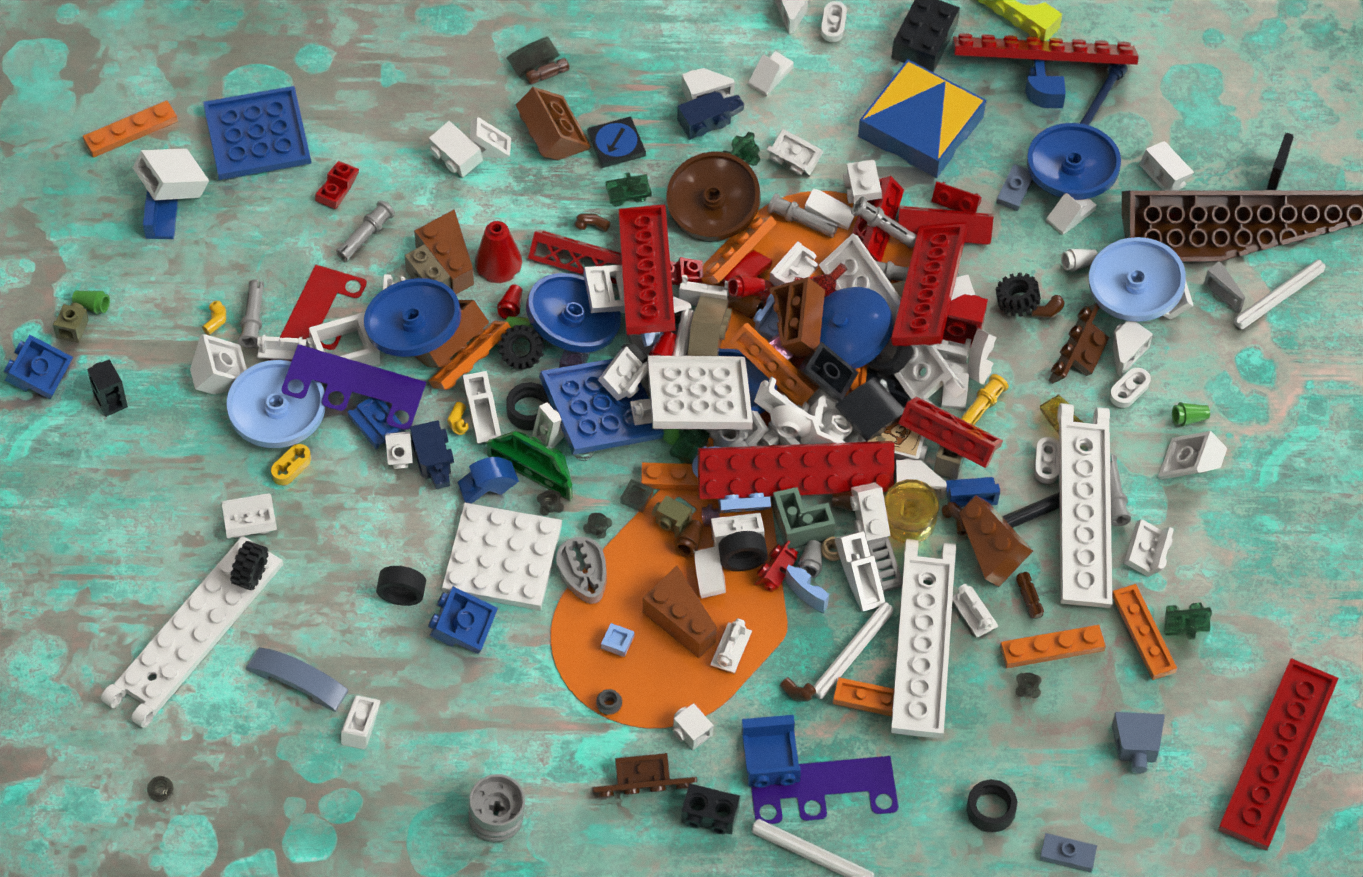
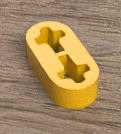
M296 444L286 451L271 468L273 481L283 486L291 483L311 463L309 448L303 444ZM302 454H304L303 459L300 457L295 459V455L301 456ZM287 470L286 475L283 473L280 475L278 474V471L285 472Z

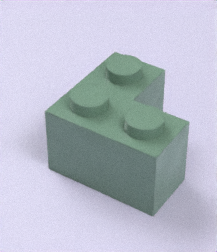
M798 487L773 492L772 509L783 543L788 540L790 541L788 549L806 545L810 540L821 542L829 537H834L835 521L829 503L804 508Z

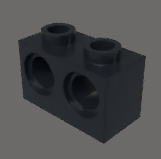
M110 359L98 362L87 369L93 395L105 417L128 407L122 380Z
M689 783L681 812V822L691 828L702 827L710 829L716 834L723 835L727 833L732 835L740 807V795ZM701 806L703 809L700 811H695L692 809V807ZM726 812L729 815L727 817H720L717 813Z

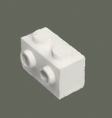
M450 121L429 137L430 151L437 159L441 158L446 162L447 168L452 173L457 172L462 178L483 161L481 149Z
M876 483L852 487L850 502L856 514L857 520L854 521L856 532H864L866 541L891 536L882 487Z

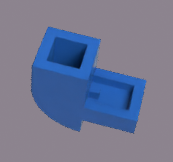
M1035 59L1034 67H1030L1029 76H1027L1026 96L1033 104L1042 108H1063L1066 96L1064 76H1046L1044 60Z
M489 457L469 466L471 472L457 483L464 501L472 504L488 491L502 495L517 484L519 480L511 461L500 457Z

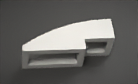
M487 371L463 375L462 382L477 444L487 443L489 439L501 436Z
M854 532L834 538L844 572L861 611L879 607L885 602L875 558L870 556L865 533Z

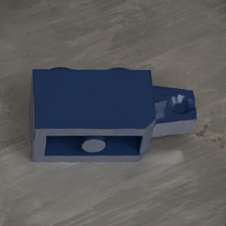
M714 91L678 105L677 120L690 140L731 124V117L744 110V103L739 95L724 98L721 93Z
M439 420L410 426L411 441L421 476L426 479L431 478L435 489L449 487L450 464L454 463L452 450L447 449L445 443H448L446 429H441Z

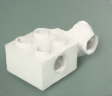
M826 394L809 408L808 413L792 405L777 406L770 413L771 421L781 437L791 439L799 436L802 444L862 442L863 437L835 407L838 401Z

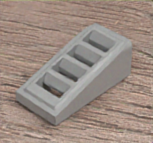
M1218 261L1207 270L1204 285L1235 312L1239 313L1242 310L1245 296L1223 264Z
M888 537L867 541L870 556H874L875 562L877 559L886 557V560L876 562L883 592L901 588L902 577ZM887 567L891 568L889 570L879 572L880 569ZM894 576L895 578L884 582L882 581V578Z

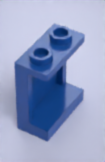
M794 715L742 719L741 732L748 787L763 788L772 784L792 785L795 782H800L801 768L798 763L794 733Z

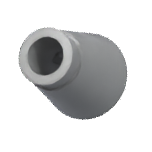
M816 540L807 542L797 567L804 569L810 574L811 578L817 577L822 571L821 544Z

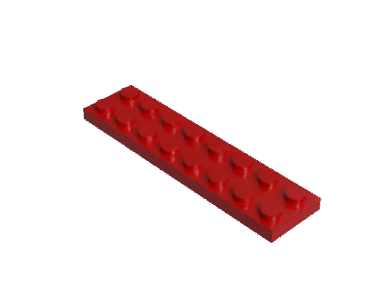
M960 33L959 36H953L954 54L961 56L1138 65L1139 59L1135 46H1132L1129 42H1118L1117 45H1113L1103 40H1097L1094 44L1086 43L1085 40L1081 39L1063 42V39L1060 38L1040 41L1038 37H1027V40H1018L1016 36H1004V39H1000L989 34L981 35V37H972V34Z
M666 205L620 208L619 223L627 335L675 331Z
M966 224L919 226L891 337L893 346H931L941 344L967 235Z
M893 441L698 448V498L722 499L726 495H739V498L749 497V494L764 493V497L773 496V492L798 487L800 495L837 494L851 491L852 487L876 483L881 486L883 492L894 491L895 443Z
M1290 658L1218 831L1268 851L1335 689L1338 677Z

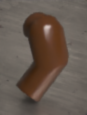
M580 213L574 222L575 227L581 230H585L587 224H590L604 232H607L611 225L610 221L594 213Z
M1060 295L1052 296L1045 306L1037 305V309L1035 311L1032 310L1031 317L1054 318L1064 307L1065 302Z
M948 502L947 505L942 507L943 516L946 518L952 516L956 520L958 535H968L959 514L962 508L955 502Z
M789 677L785 678L780 684V687L797 702H808L816 694V689L810 683H806L803 688L798 687Z

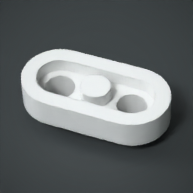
M830 2L824 9L821 36L828 42H837L842 39L844 34L847 8L841 2Z
M1142 368L1129 370L1112 387L1110 393L1111 402L1119 408H1126L1132 405L1148 389L1151 380L1150 374Z
M1052 437L1040 439L1036 447L1034 474L1036 479L1044 484H1051L1059 477V441Z

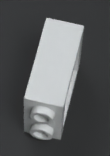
M365 312L309 328L310 337L306 338L308 347L323 352L324 349L321 341L357 331L364 350L340 357L371 366L380 364V351L372 345L364 327Z

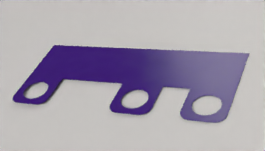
M298 344L281 391L285 395L302 399L306 396L312 380L328 384L322 398V404L325 407L339 411L346 409L352 392L392 403L387 423L390 426L408 430L412 426L427 382ZM297 379L303 383L304 388L300 393L289 391L288 383L291 380ZM331 392H341L344 396L343 403L340 405L331 404L328 400ZM402 410L407 412L409 420L405 424H397L393 420V415L396 411Z
M891 756L799 764L801 768L800 782H795L792 785L772 784L763 788L751 786L755 819L763 820L769 824H776L782 821L780 799L798 798L800 817L805 821L826 818L825 795L869 791L871 808L875 814L894 813L899 808ZM881 794H887L892 798V806L888 809H881L876 805V798ZM814 800L821 805V811L818 815L811 816L805 812L804 806L808 801ZM767 804L774 806L777 811L776 816L771 820L762 818L760 815L762 806Z

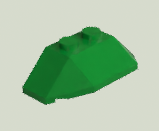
M512 431L489 439L486 443L488 457H500L512 462L515 472L569 501L573 498L572 481L566 458L560 450L550 448L544 445L538 438L530 437L518 431Z

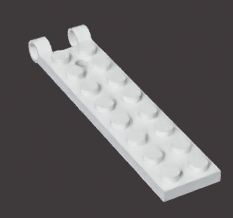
M852 234L824 259L819 266L836 291L849 287H864L879 293L892 311L894 328L901 297L859 237ZM891 338L880 352L886 363L894 357L898 347L893 346ZM911 345V355L908 363L902 370L894 374L911 400L919 397L933 404L928 398L943 385L955 398H958L967 390L934 345ZM926 368V374L921 376V370Z
M1060 403L1057 412V421L1059 423L1060 603L1110 608L1112 606L1109 408L1096 407L1093 415V424L1073 422L1074 406L1072 404ZM1080 445L1087 446L1088 451L1081 450Z
M242 536L120 678L104 690L101 701L111 708H115L126 694L132 696L142 704L135 709L131 720L142 728L148 726L158 711L283 566V560L268 551L269 555L266 559L268 562L264 567L266 568L265 572L262 573V579L259 580V584L252 591L232 584L230 581L232 575L230 573L233 570L232 565L236 560L235 556L238 555V550L242 548L243 543L246 541L252 542ZM149 675H157V678L153 681L147 679Z
M906 539L891 733L943 739L956 544L943 543L941 559L917 556L919 540ZM930 580L932 585H926L923 581Z

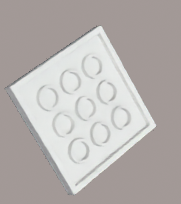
M648 356V378L653 429H752L753 420L745 357Z
M464 503L442 586V593H447L454 586L481 600L541 611L562 528V520Z

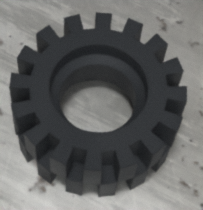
M1012 273L1009 274V279L1005 276L1002 278L1003 282H998L996 296L1001 311H1004V314L1008 315L1010 312L1011 316L1015 317L1016 313H1018L1020 317L1023 316V312H1026L1028 315L1031 313L1030 309L1035 311L1037 305H1040L1041 295L1035 277H1030L1027 273L1022 276V273H1017V276H1014ZM1016 293H1025L1017 297L1012 296Z
M515 325L513 328H508L507 332L501 335L502 340L499 341L500 349L498 350L499 354L502 355V360L507 365L517 369L532 368L534 364L540 362V357L544 355L542 351L545 349V345L542 343L544 341L536 330L526 325ZM519 338H526L530 343V351L527 355L519 357L513 351V344Z
M250 541L242 544V548L238 550V555L235 556V563L232 565L233 570L230 573L232 575L230 578L232 584L251 591L255 589V586L259 584V580L262 579V573L266 569L264 567L268 562L266 559L269 555L267 547Z

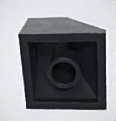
M822 341L805 357L797 370L814 386L838 402L843 400L859 373Z

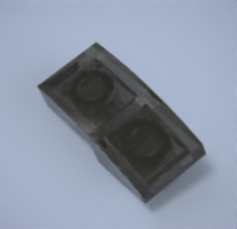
M547 36L520 48L506 58L517 75L522 77L527 71L534 69L538 65L548 64L560 56V54Z

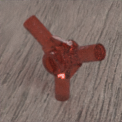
M840 263L830 274L813 277L811 280L825 289L824 297H827L835 291L836 280L847 271V267ZM794 277V281L803 279L800 277Z

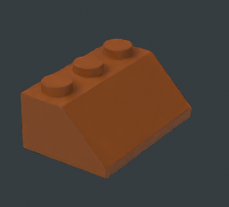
M532 87L516 104L520 118L528 127L529 135L535 140L538 151L543 157L561 160L591 148L564 96Z
M458 300L461 308V321L454 335L446 343L433 351L414 357L427 367L443 368L449 364L450 358L455 353H459L467 347V342L481 335L484 332L483 328L489 324V321L474 300Z

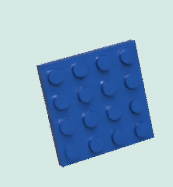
M295 86L203 102L219 180L311 164Z
M613 359L540 372L539 378L550 404L562 419L560 427L572 455L663 438V429H653L652 423L636 426L634 424L630 401L649 399L641 383L637 386L639 390L632 397L628 398L626 396L617 401L598 381Z

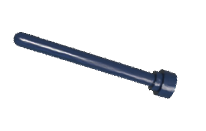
M1110 63L1107 68L1108 77L1080 124L1090 125L1114 83L1122 79L1128 70L1126 64Z

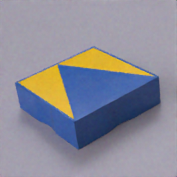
M907 59L859 120L858 137L884 151L898 155L912 166L937 178L953 158L958 146L970 136L983 119L986 99Z

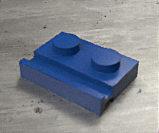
M370 397L358 404L354 410L347 411L348 417L376 450L381 444H386L385 434L405 432V430L390 426L387 423L390 408L382 400ZM394 414L393 420L397 424H402L401 421Z

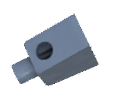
M1115 712L1112 729L1118 758L1121 761H1131L1132 772L1138 774L1147 772V762H1156L1160 749L1165 714Z

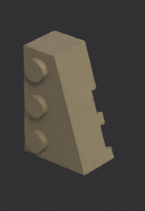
M700 296L691 321L687 356L719 355L721 342L725 340L726 331L731 321L732 309L728 308L729 300Z

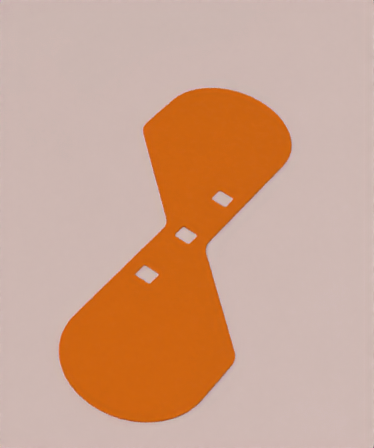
M812 191L782 197V199L791 203L795 201L800 208L805 210V204ZM822 191L853 208V203H848L846 193ZM769 204L758 210L755 218L772 216L776 224L749 251L756 250L772 260L771 268L757 276V278L764 279L765 290L753 295L759 296L765 303L764 307L766 306V301L770 295L769 288H771L769 286L770 272L797 241L817 256L814 261L818 263V268L810 277L823 275L827 278L819 264L852 235L858 215L854 217L848 230L838 227L834 237L831 238L794 220L788 222L785 220V217L774 212L768 213ZM749 225L740 233L730 237L704 263L703 276L707 272L706 268L713 262L718 261L721 258L720 254L722 251L733 246L736 243L735 238L742 232L747 231L750 228ZM890 236L882 262L892 261L894 265L909 267L914 246L908 248L905 244ZM723 279L717 284H712L715 286L725 287V283L722 282ZM891 280L890 283L893 284L901 281ZM728 305V308L732 309L731 321L726 331L725 340L721 342L720 349L738 350L730 340L746 323L755 329V322L753 321L754 318L750 319ZM793 356L788 361L798 369L805 357L799 359ZM777 386V391H778L779 393H781L782 395H785L786 397H788V396ZM788 397V399H789L791 402H793L795 405H797L793 400H791V399ZM764 411L760 416L768 427V423L771 422V416L769 412ZM710 437L700 448L704 446L707 448L713 447V439ZM698 450L685 464H693V460L698 455ZM660 489L602 549L606 560L607 572L606 588L602 599L594 604L586 603L567 587L555 609L551 626L552 654L562 680L577 699L597 714L609 720L628 726L650 729L673 727L676 712L682 707L688 708L693 703L705 716L724 705L781 644L786 636L788 622L783 585L781 583L779 588L773 592L767 591L763 582L755 586L754 584L759 577L757 572L761 566L748 571H731L722 566L725 576L726 593L701 598L694 554L690 557H685L676 552L675 533L671 530L662 529L656 523V517L652 515L654 506L658 502L661 503L666 495L674 500L680 497L696 508V511L692 514V520H698L703 524L698 550L714 547L711 518L761 513L768 553L765 563L768 564L771 559L769 554L777 545L772 505L769 510L719 513L718 499H699L698 490ZM676 566L679 567L717 627L716 642L700 658L643 613V597ZM584 568L582 570L583 574L588 573V570ZM588 583V591H590L591 594H594L595 591L593 590V588L590 587V584ZM736 619H742L745 621L746 629L752 630V633L735 673L711 666L710 664L728 622L732 623ZM611 623L634 631V638L625 657L601 649V643ZM606 689L615 690L622 698L621 709L615 714H604L597 708L596 699ZM612 701L605 702L606 705L614 704Z

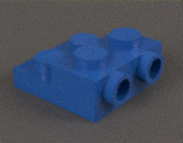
M29 334L26 342L22 340L19 342L14 352L18 355L16 360H9L4 370V373L7 374L5 381L26 392L29 388L51 400L73 357Z
M452 586L447 593L443 592L437 602L440 611L438 615L433 614L428 624V627L432 629L429 636L450 646L456 643L479 654L498 608Z

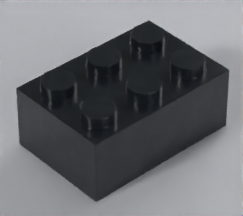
M914 0L893 41L891 59L903 63L908 59L934 73L958 25L960 7L941 0Z

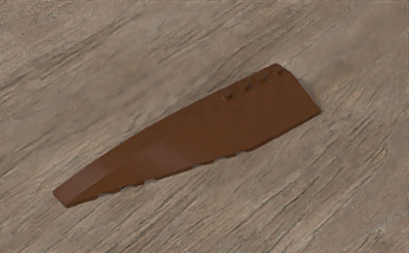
M1363 190L1122 191L1125 239L1141 237L1159 241L1176 252L1182 262L1224 261L1362 224ZM1169 213H1175V218H1170Z

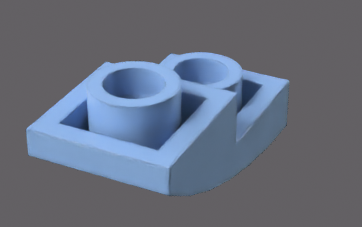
M788 565L785 581L789 587L809 606L824 613L828 606L829 593L819 586L810 585L811 575L804 569Z

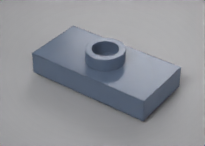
M1013 165L997 197L996 203L1017 211L1019 210L1033 181L1028 169Z
M1045 833L1040 860L1092 872L1097 845Z

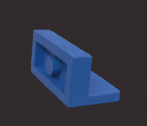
M147 190L143 220L146 239H174L178 208L177 199L154 200Z
M993 477L946 481L948 502H955L960 507H965L977 495L991 505H998L1000 488L999 484H995Z

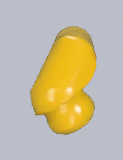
M218 300L210 304L211 319L202 326L207 335H211L226 322V308Z
M461 402L455 403L447 418V423L451 430L457 435L465 434L469 428L468 423H465L462 419L466 405Z

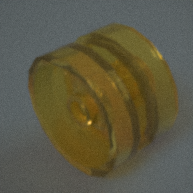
M914 479L896 482L889 488L884 500L890 535L894 540L905 543L906 539L919 540V542L924 541L932 535L936 527L939 498L935 490L925 482Z

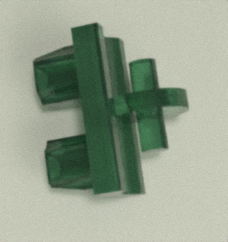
M749 131L744 137L736 135L732 140L733 150L731 152L723 150L725 153L741 158L748 165L756 166L760 162L758 155L760 149L754 141L755 134Z
M630 172L624 173V178L605 181L610 204H613L614 207L622 206L625 201L634 200L639 203L646 201L647 197H652L647 174L631 176Z
M680 429V436L669 451L670 456L678 458L682 464H693V460L698 454V448H703L709 443L710 434L704 429Z
M1201 602L1192 603L1189 609L1180 610L1177 605L1167 606L1164 622L1165 636L1186 634L1188 640H1195L1196 632L1210 631L1211 608H1204Z

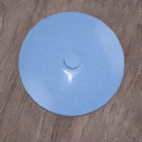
M1134 237L1113 242L1098 253L1089 271V288L1095 302L1106 313L1126 321H1148L1165 315L1179 303L1185 290L1186 273L1180 257L1167 245L1149 238Z
M270 360L251 366L235 379L228 392L227 412L230 423L243 439L257 446L282 448L297 444L313 434L323 420L326 407L322 404L325 392L321 382L312 380L306 396L298 399L285 395L281 391L291 361ZM297 379L291 380L288 383V389L292 393H300L304 388L303 383Z

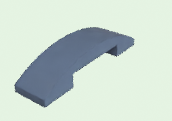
M259 647L246 667V670L267 680L272 677L312 696L313 702L336 712L348 693L346 687L317 668L275 650Z

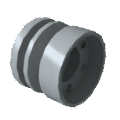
M493 774L480 779L473 786L469 798V824L473 832L481 839L489 842H504L512 838L520 830L525 809V795L520 784L511 777ZM494 811H499L498 816L493 815Z

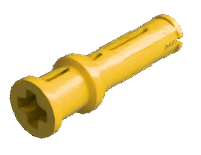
M992 374L989 377V382L984 388L978 390L977 398L960 419L975 425L983 413L997 403L999 395L1008 389L1009 386L1006 380L997 374Z

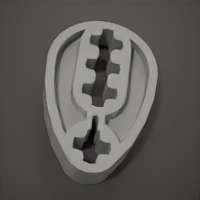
M575 537L565 541L559 547L556 555L557 569L562 580L577 597L586 603L594 604L599 602L603 597L607 581L606 560L601 546L593 539L587 537ZM577 547L580 550L581 558L584 560V566L588 573L583 574L580 571V563L577 561L576 552L573 548ZM588 583L590 584V587L593 588V590L595 591L594 594H591L590 591H588Z

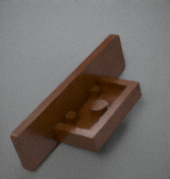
M1097 303L1089 307H1083L1078 313L1077 317L1079 319L1070 330V337L1067 343L1060 350L1061 356L1051 369L1052 374L1049 381L1052 384L1064 379L1072 365L1086 376L1093 373L1110 338L1092 323L1099 310Z
M667 753L615 758L617 784L592 787V792H598V797L614 796L613 791L624 790L625 795L640 793L639 788L650 787V792L665 791V785L676 784V789H686L689 787V783L697 782V777L670 779Z

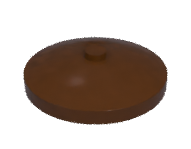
M714 151L695 155L676 169L668 183L666 200L673 221L683 232L697 239L717 241L735 236L753 221L760 206L761 192L755 172L744 160L729 153Z

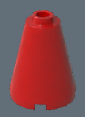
M493 221L486 226L475 256L477 273L492 283H503L512 280L513 276L517 272L519 273L522 267V256L508 226L501 221Z

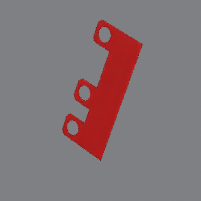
M315 265L280 338H309V328L323 323L337 293L359 298L367 285V281L357 276ZM356 280L360 283L361 288L355 293H350L345 288L346 283ZM342 335L337 336L332 344L327 345L321 342L322 347L334 350Z

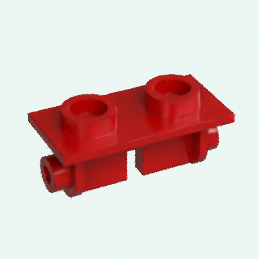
M936 181L931 202L957 211L977 212L982 197L979 196V193L973 194L947 185L946 182Z
M789 540L781 546L777 544L769 554L771 557L768 564L764 563L757 572L759 577L754 584L755 586L763 582L765 589L769 592L779 588L786 576L779 569L781 568L786 572L788 565L793 566L797 560L796 555L798 552L793 548H787L790 543Z

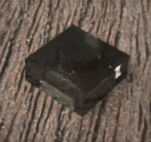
M631 479L620 498V503L643 513L653 495L654 488Z

